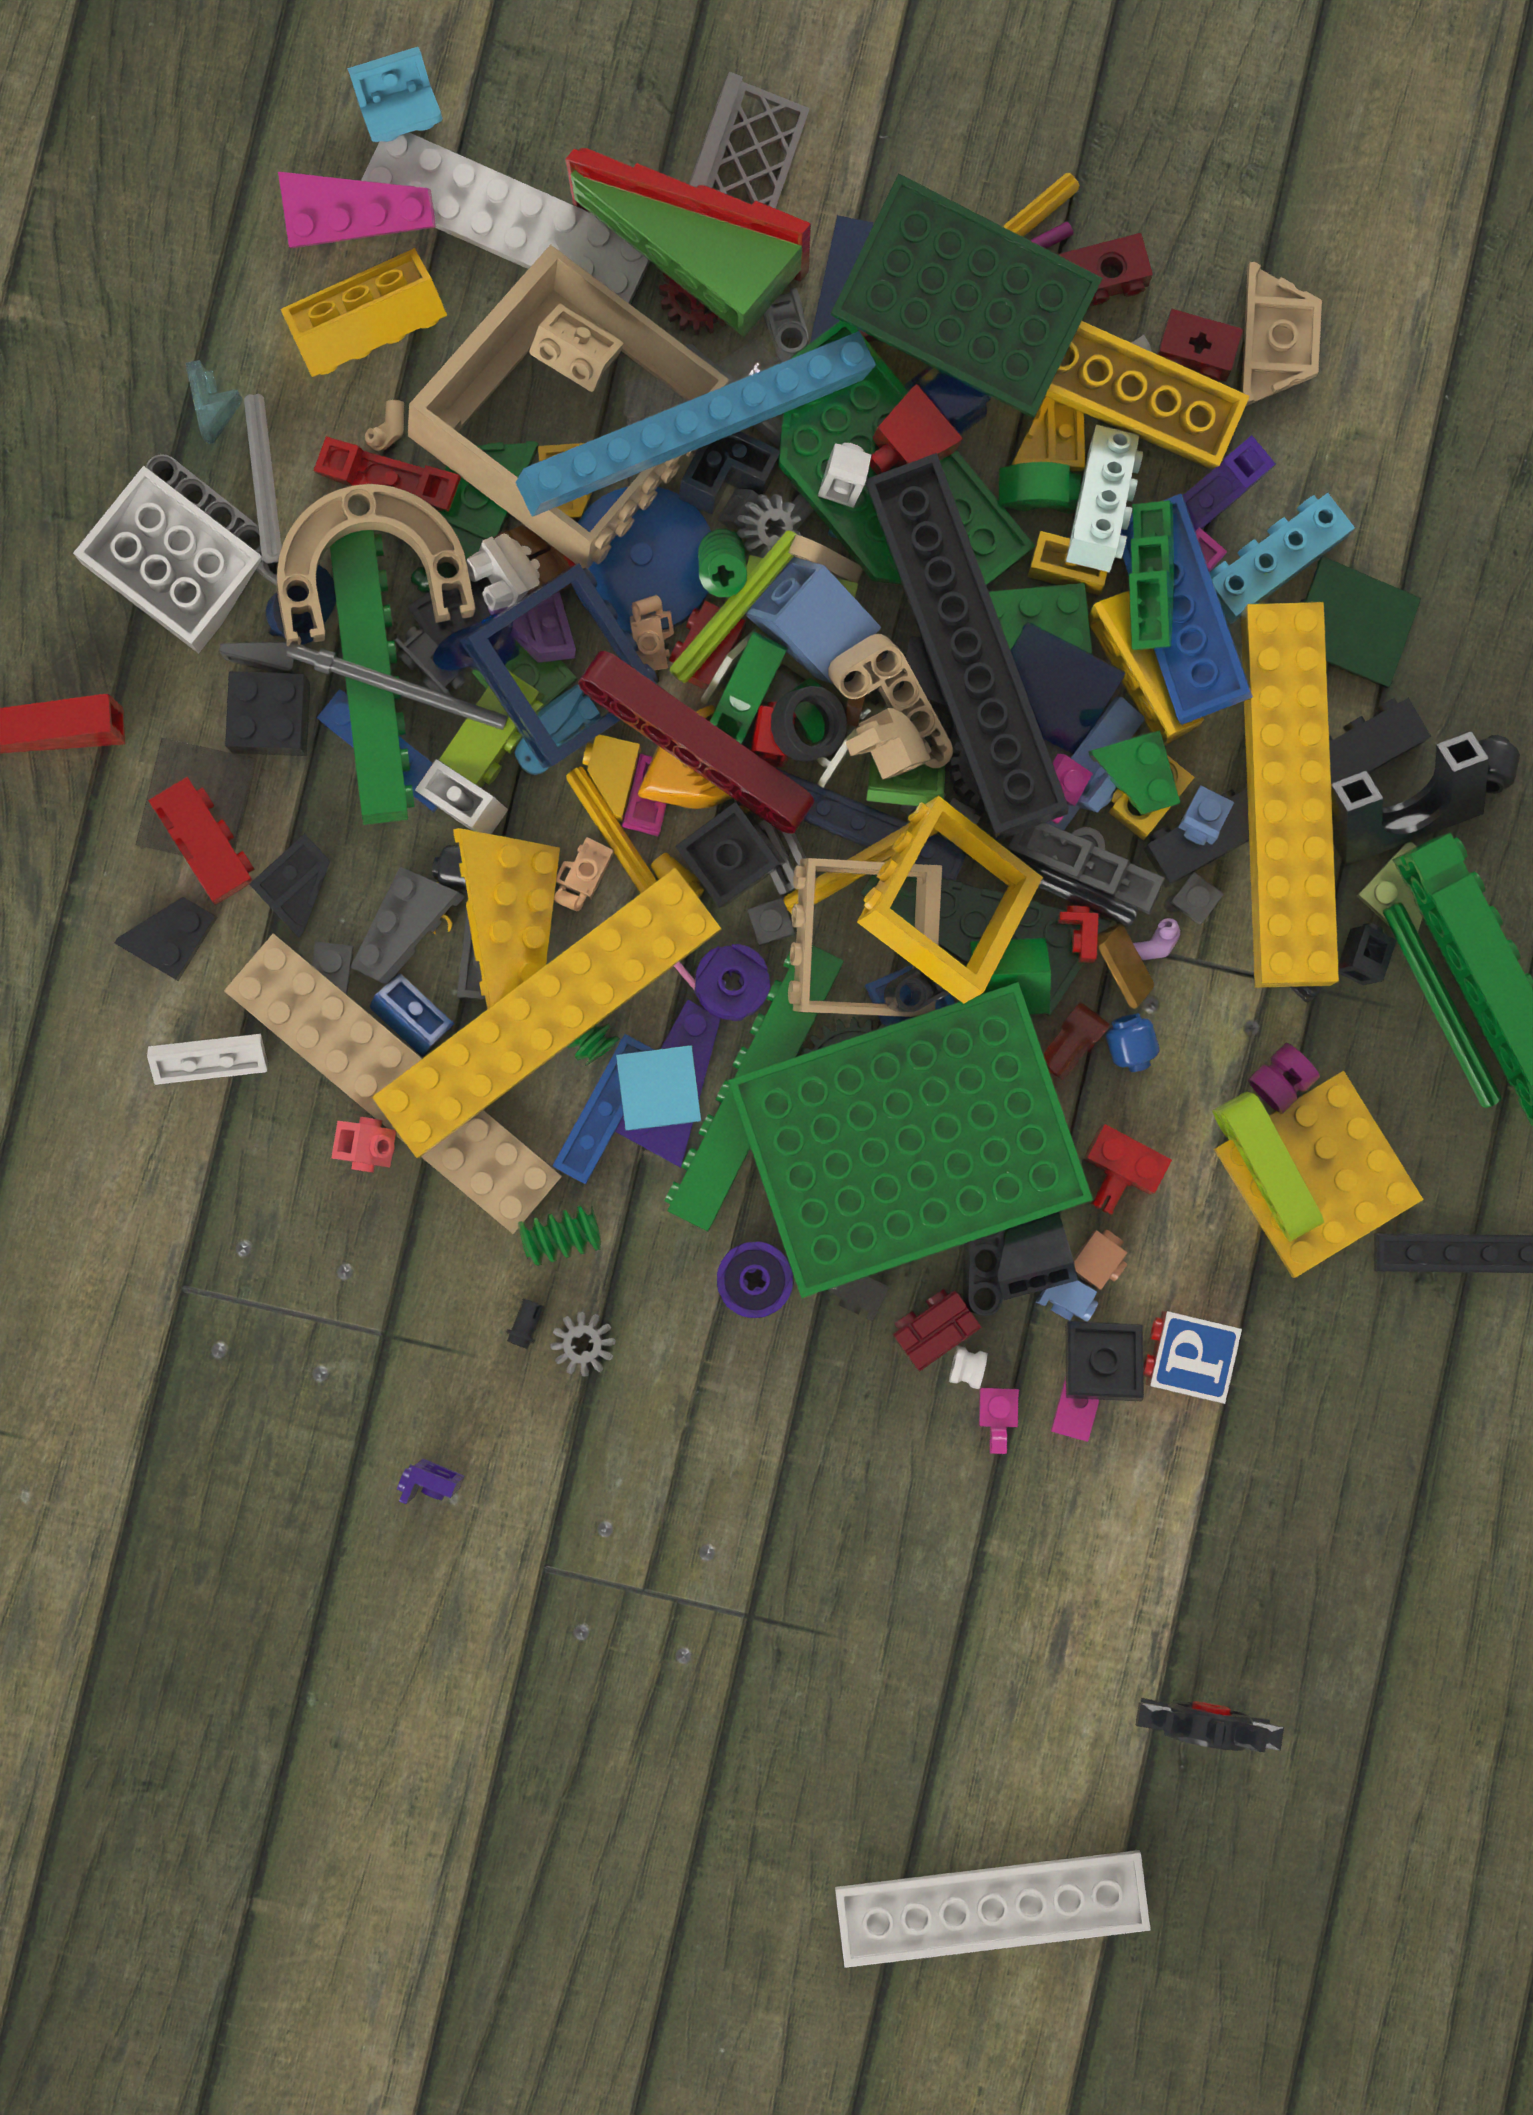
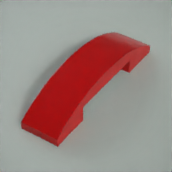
M327 436L313 470L321 476L347 486L376 484L402 489L423 499L437 511L449 512L461 479L460 475L427 465L422 468L364 451L358 445Z

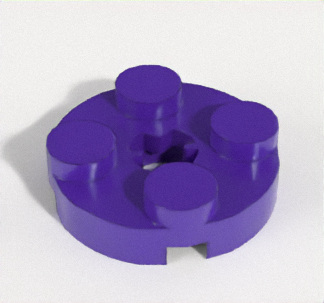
M732 944V946L721 948L719 946L710 950L700 961L695 974L694 992L699 998L700 1003L709 1013L721 1019L741 1021L745 1017L753 1015L764 1004L770 990L769 974L764 959L755 950L741 944ZM732 973L738 974L740 976L738 983L742 988L737 991L735 988L732 991L726 989V982L722 980L725 974H729V977L732 976Z

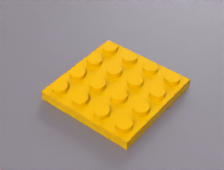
M1344 1071L1298 1097L1283 1114L1275 1111L1269 1115L1323 1216L1324 1223L1290 1242L1278 1226L1235 1143L1232 1140H1228L1214 1148V1151L1292 1278L1298 1277L1424 1200Z

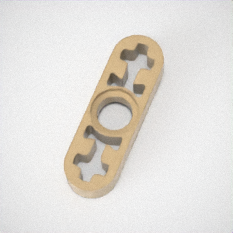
M795 535L788 552L799 559L824 565L839 579L858 583L863 571L857 563L813 540L799 535Z

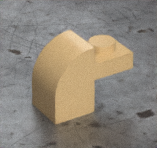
M887 708L859 723L860 727L856 729L858 735L845 742L850 756L871 752L882 779L902 775L931 760L914 724L906 715L893 708Z

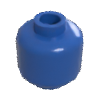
M1129 1014L1111 1022L1112 1027L1106 1033V1040L1113 1063L1119 1067H1128L1130 1072H1138L1151 1066L1150 1060L1154 1059L1160 1052L1153 1023L1149 1019L1141 1018L1140 1014Z

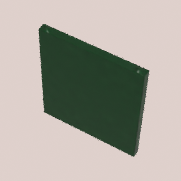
M1320 557L1304 603L1324 602L1326 663L1382 687L1390 688L1417 609L1420 606L1421 598L1329 558Z

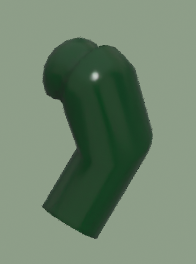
M443 562L437 566L438 573L444 578H452L457 573L456 568L449 562ZM418 567L410 577L411 583L418 587V591L428 593L430 589L426 570L424 567Z

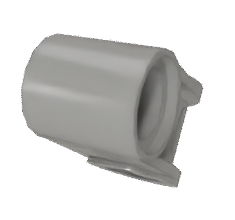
M794 287L790 289V293L779 295L763 314L767 329L771 334L776 355L782 362L791 359L808 346V331L804 321L803 308L798 290ZM792 337L801 341L798 347L791 349L782 344L785 339Z

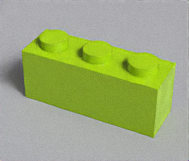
M508 670L538 715L544 707L541 700L545 695ZM490 686L476 705L507 715L508 719L504 730L467 718L439 759L455 772L481 788L485 782L490 785L496 779L502 769V766L498 763L506 752L511 754L523 738Z

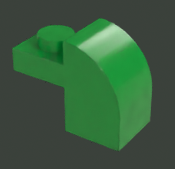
M1028 462L999 468V505L1022 512L1047 507L1067 514L1076 513L1081 489V475L1070 472V465L1053 462Z

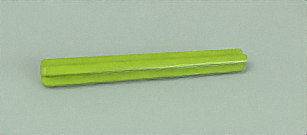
M788 530L782 535L748 575L744 588L736 595L730 596L673 663L669 671L677 680L683 683L689 681L794 556L788 552L795 535H797L795 532Z

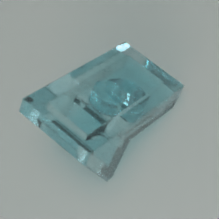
M200 360L185 363L201 435L207 445L215 443L243 399L238 390L217 393L212 370L206 371Z

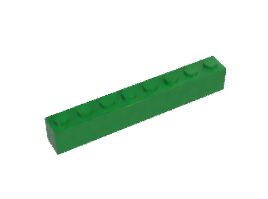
M361 530L343 536L330 546L343 660L391 676L390 663H397L395 642L394 640L387 641L385 628L393 626L390 605H382L381 592H388L386 569L378 570L377 557L384 556L382 535L374 534L373 530ZM345 677L363 825L408 820L407 808L415 807L412 785H404L403 772L410 771L408 748L400 749L398 736L406 735L403 712H395L394 699H401V695Z
M812 945L809 1000L825 1001L843 966L844 960ZM790 952L783 965L789 969L783 982L776 979L766 998L772 1002L766 1016L761 1013L758 1014L749 1032L755 1035L749 1049L742 1046L732 1067L738 1069L734 1078L797 1057L819 1014L817 1012L793 1011V1004L789 1003L788 987L790 981H794L795 965L790 963ZM727 1080L724 1081L715 1099L721 1103L715 1117L708 1114L698 1134L704 1136L698 1150L691 1147L681 1168L687 1170L681 1184L674 1181L664 1202L670 1204L667 1212L709 1232L751 1148L729 1081Z

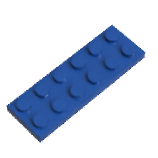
M1178 494L1164 500H1170L1173 503L1174 594L1171 647L1154 648L1178 721L1183 725L1250 699L1253 695L1182 494ZM1133 513L1131 514L1127 530L1121 529L1120 533L1122 536H1127L1122 556L1128 574L1132 573L1131 539H1134Z

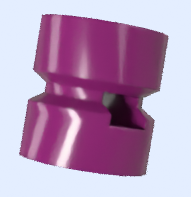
M1287 1042L1270 1057V1066L1262 1065L1247 1079L1250 1086L1262 1100L1280 1114H1283L1297 1100V1091L1306 1092L1320 1078V1074L1312 1063ZM1284 1072L1289 1075L1287 1079L1282 1075Z

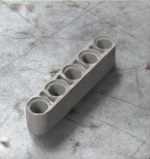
M160 454L148 461L146 468L157 476L164 469H173V477L166 483L185 498L192 492H202L203 497L196 506L215 521L220 515H231V522L226 529L244 543L251 537L260 538L257 524L174 458ZM260 544L255 551L262 556ZM261 560L256 571L273 585L277 586V575L272 573V567L276 562L266 563Z

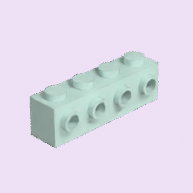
M1100 425L1095 426L1085 464L1066 562L1110 572L1114 558H1122L1127 536H1122L1120 533L1121 529L1127 530L1132 513V508L1126 507V502L1133 501L1138 482L1137 479L1131 477L1132 473L1138 474L1143 456V451L1137 450L1140 435Z

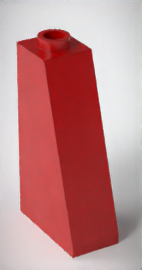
M109 694L0 708V753L125 745L124 710Z

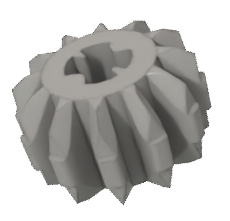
M774 494L770 500L767 495H758L757 505L753 502L745 503L749 515H739L737 517L738 521L746 523V527L737 532L739 537L747 538L744 548L748 551L756 549V556L760 558L765 557L786 531L790 530L801 536L799 531L793 530V525L801 521L800 516L791 515L795 506L791 502L783 503L782 496ZM768 519L773 520V524H770L773 527L771 533L765 532V529L769 528L765 526Z
M578 1312V1326H575L572 1319L566 1316L563 1318V1322L569 1331L565 1332L560 1328L554 1329L553 1333L564 1338L563 1343H551V1349L558 1350L564 1348L565 1353L558 1356L555 1362L561 1364L568 1358L572 1361L567 1367V1373L573 1374L577 1364L581 1363V1374L585 1377L589 1375L588 1362H591L595 1370L600 1372L603 1370V1365L597 1357L601 1356L606 1360H612L613 1354L602 1350L603 1345H615L616 1340L614 1338L602 1339L601 1335L611 1329L609 1324L603 1325L599 1330L595 1329L599 1322V1315L594 1314L589 1325H585V1313ZM586 1333L592 1338L589 1340V1343L593 1342L592 1351L585 1350L582 1354H579L575 1351V1348L578 1346H573V1341L575 1337L582 1338Z

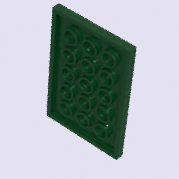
M898 173L830 315L1034 418L1103 278Z

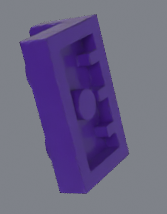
M422 1459L417 1464L410 1465L408 1469L404 1470L397 1486V1490L402 1492L399 1502L409 1503L416 1496L420 1486L423 1487L421 1492L437 1500H443L444 1496L451 1498L460 1489L465 1476Z

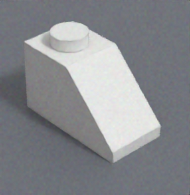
M835 443L827 463L818 496L853 508L865 485L871 454L865 453L860 446L852 443H843L842 445Z
M437 759L415 789L423 797L472 831L492 834L508 811L495 797Z

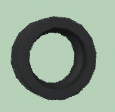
M809 686L786 693L777 701L771 714V731L775 743L784 754L794 760L808 762L832 755L842 745L847 731V718L843 705L833 693L822 687ZM805 701L817 707L822 714L825 724L822 741L815 746H808L803 743L797 736L793 725L795 708L799 703Z

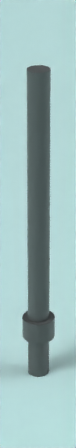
M291 642L287 651V657L313 665L316 671L328 675L334 672L504 730L508 719L507 715L337 658L336 653L322 648L320 651H316Z

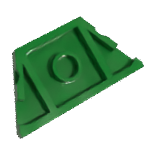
M526 441V443L519 444L497 442L477 447L516 477H519L524 468L531 466L539 444L535 441ZM446 466L445 471L457 474L448 466ZM462 477L449 512L438 511L454 530L466 560L476 552H479L483 540L495 537L501 533L509 515L506 510Z

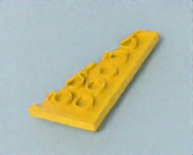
M458 828L453 829L455 843L459 842L462 863H459L461 877H465L468 894L466 908L475 960L479 961L482 981L479 982L481 996L485 995L488 1010L546 966L560 847Z

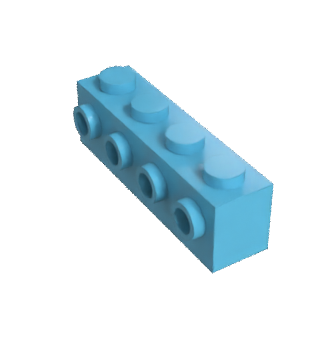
M1326 493L1320 499H1317L1315 495L1311 496L1297 507L1296 510L1299 512L1297 516L1289 522L1283 517L1267 530L1270 535L1260 543L1256 539L1252 540L1237 552L1240 556L1238 560L1230 566L1224 561L1210 572L1224 615L1230 624L1241 617V613L1247 604H1259L1352 533L1355 527L1329 493Z

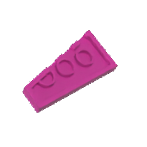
M278 172L290 248L436 227L431 189Z

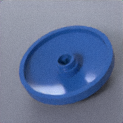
M628 487L614 490L599 498L583 513L577 523L590 532ZM661 487L655 489L657 495L646 510L639 508L632 516L634 522L623 537L616 535L609 543L611 549L608 551L605 559L600 564L593 562L588 568L596 579L597 592L603 601L607 600L611 603L618 615L616 620L623 632H628L629 634H632L630 617L633 616V602L655 595L659 596L663 611L670 610L673 628L687 621L694 608L699 609L709 595V592L703 587L699 578L698 547L702 538L708 532H711L710 527L695 506L680 500L679 494ZM574 589V591H575V593H576L578 599L580 600V602L582 603V605L585 607V609L588 611L587 607L585 606V604L583 603V601H582L581 598L579 597L578 593H577L576 590ZM668 617L661 618L662 630L669 629Z

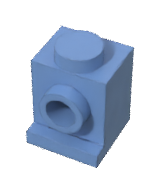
M1079 1281L1042 1290L1036 1303L1046 1306L1047 1302L1050 1301L1053 1303L1050 1310L1070 1321L1074 1315L1088 1322L1098 1305V1302L1093 1300L1097 1291Z

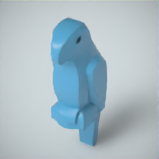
M578 684L543 707L537 715L557 747L576 735L583 726L587 727L601 717L591 699L587 695L583 696L585 693ZM522 738L515 750V757L521 768L527 773L534 775L545 772L549 767L542 768L524 738Z

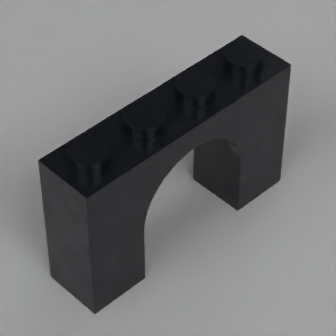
M1472 732L1436 744L1435 770L1432 778L1420 792L1397 805L1383 807V797L1367 771L1331 784L1333 845L1346 866L1484 814L1489 758Z

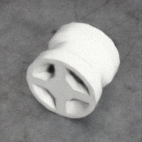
M957 1346L949 1382L957 1384L963 1381L969 1383L972 1388L979 1389L988 1353L979 1351L975 1354L968 1352L966 1347Z

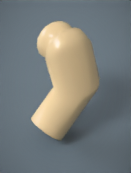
M386 401L385 422L378 427L369 428L366 431L365 441L372 449L378 451L386 450L402 437L404 432L403 401Z

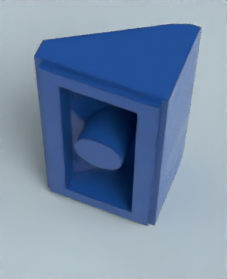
M400 973L374 996L370 1004L371 1010L421 1056H425L454 1025L443 1012Z

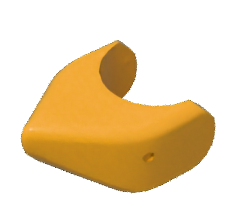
M713 705L696 711V713L710 722L716 709ZM660 746L656 748L638 790V795L641 798L691 809L710 808L732 798Z

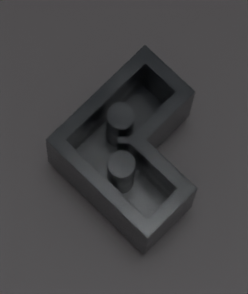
M741 431L700 447L681 480L679 499L707 513L713 514L728 484L738 489L753 490L758 495H765L778 469L780 450Z

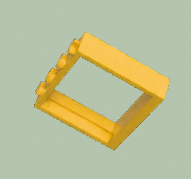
M938 795L926 804L919 803L916 811L909 815L908 820L911 824L894 842L892 848L895 850L892 859L887 860L878 871L877 878L880 880L876 888L871 889L864 897L863 901L865 904L863 906L865 908L857 923L964 1004L984 993L1043 877ZM933 828L1008 885L966 967L890 909Z

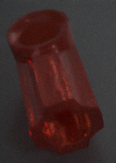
M1081 1001L1060 1026L1062 1030L1043 1053L1049 1072L1061 1080H1064L1087 1049L1090 1051L1110 1026L1106 1020Z

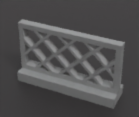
M729 71L723 83L689 185L694 187L705 185L712 188L713 184H715L717 190L725 194L744 186L753 204L758 199L750 183L767 176L773 188L772 195L758 202L768 204V206L776 209L810 108L742 82V76ZM744 94L758 99L764 112L747 119L741 107ZM768 104L773 105L775 107L770 109ZM785 110L798 115L795 127L782 133L774 114ZM737 114H738V117H739V119H740L741 122L738 123V124H736V125H734L735 120H736V117H737ZM767 118L775 136L758 143L750 125ZM744 128L752 146L735 153L729 141L730 134ZM792 136L788 146L785 138ZM779 142L785 155L784 160L770 167L762 148ZM726 149L729 157L722 159ZM756 152L764 170L747 177L739 159ZM732 162L741 180L724 188L717 172L720 167ZM780 170L776 180L773 172Z

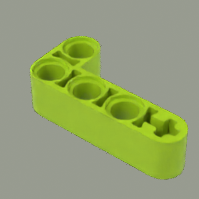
M1244 1092L1213 1109L1212 1113L1218 1126L1226 1138L1235 1143L1285 1237L1291 1242L1323 1224L1324 1219L1260 1099L1254 1093Z

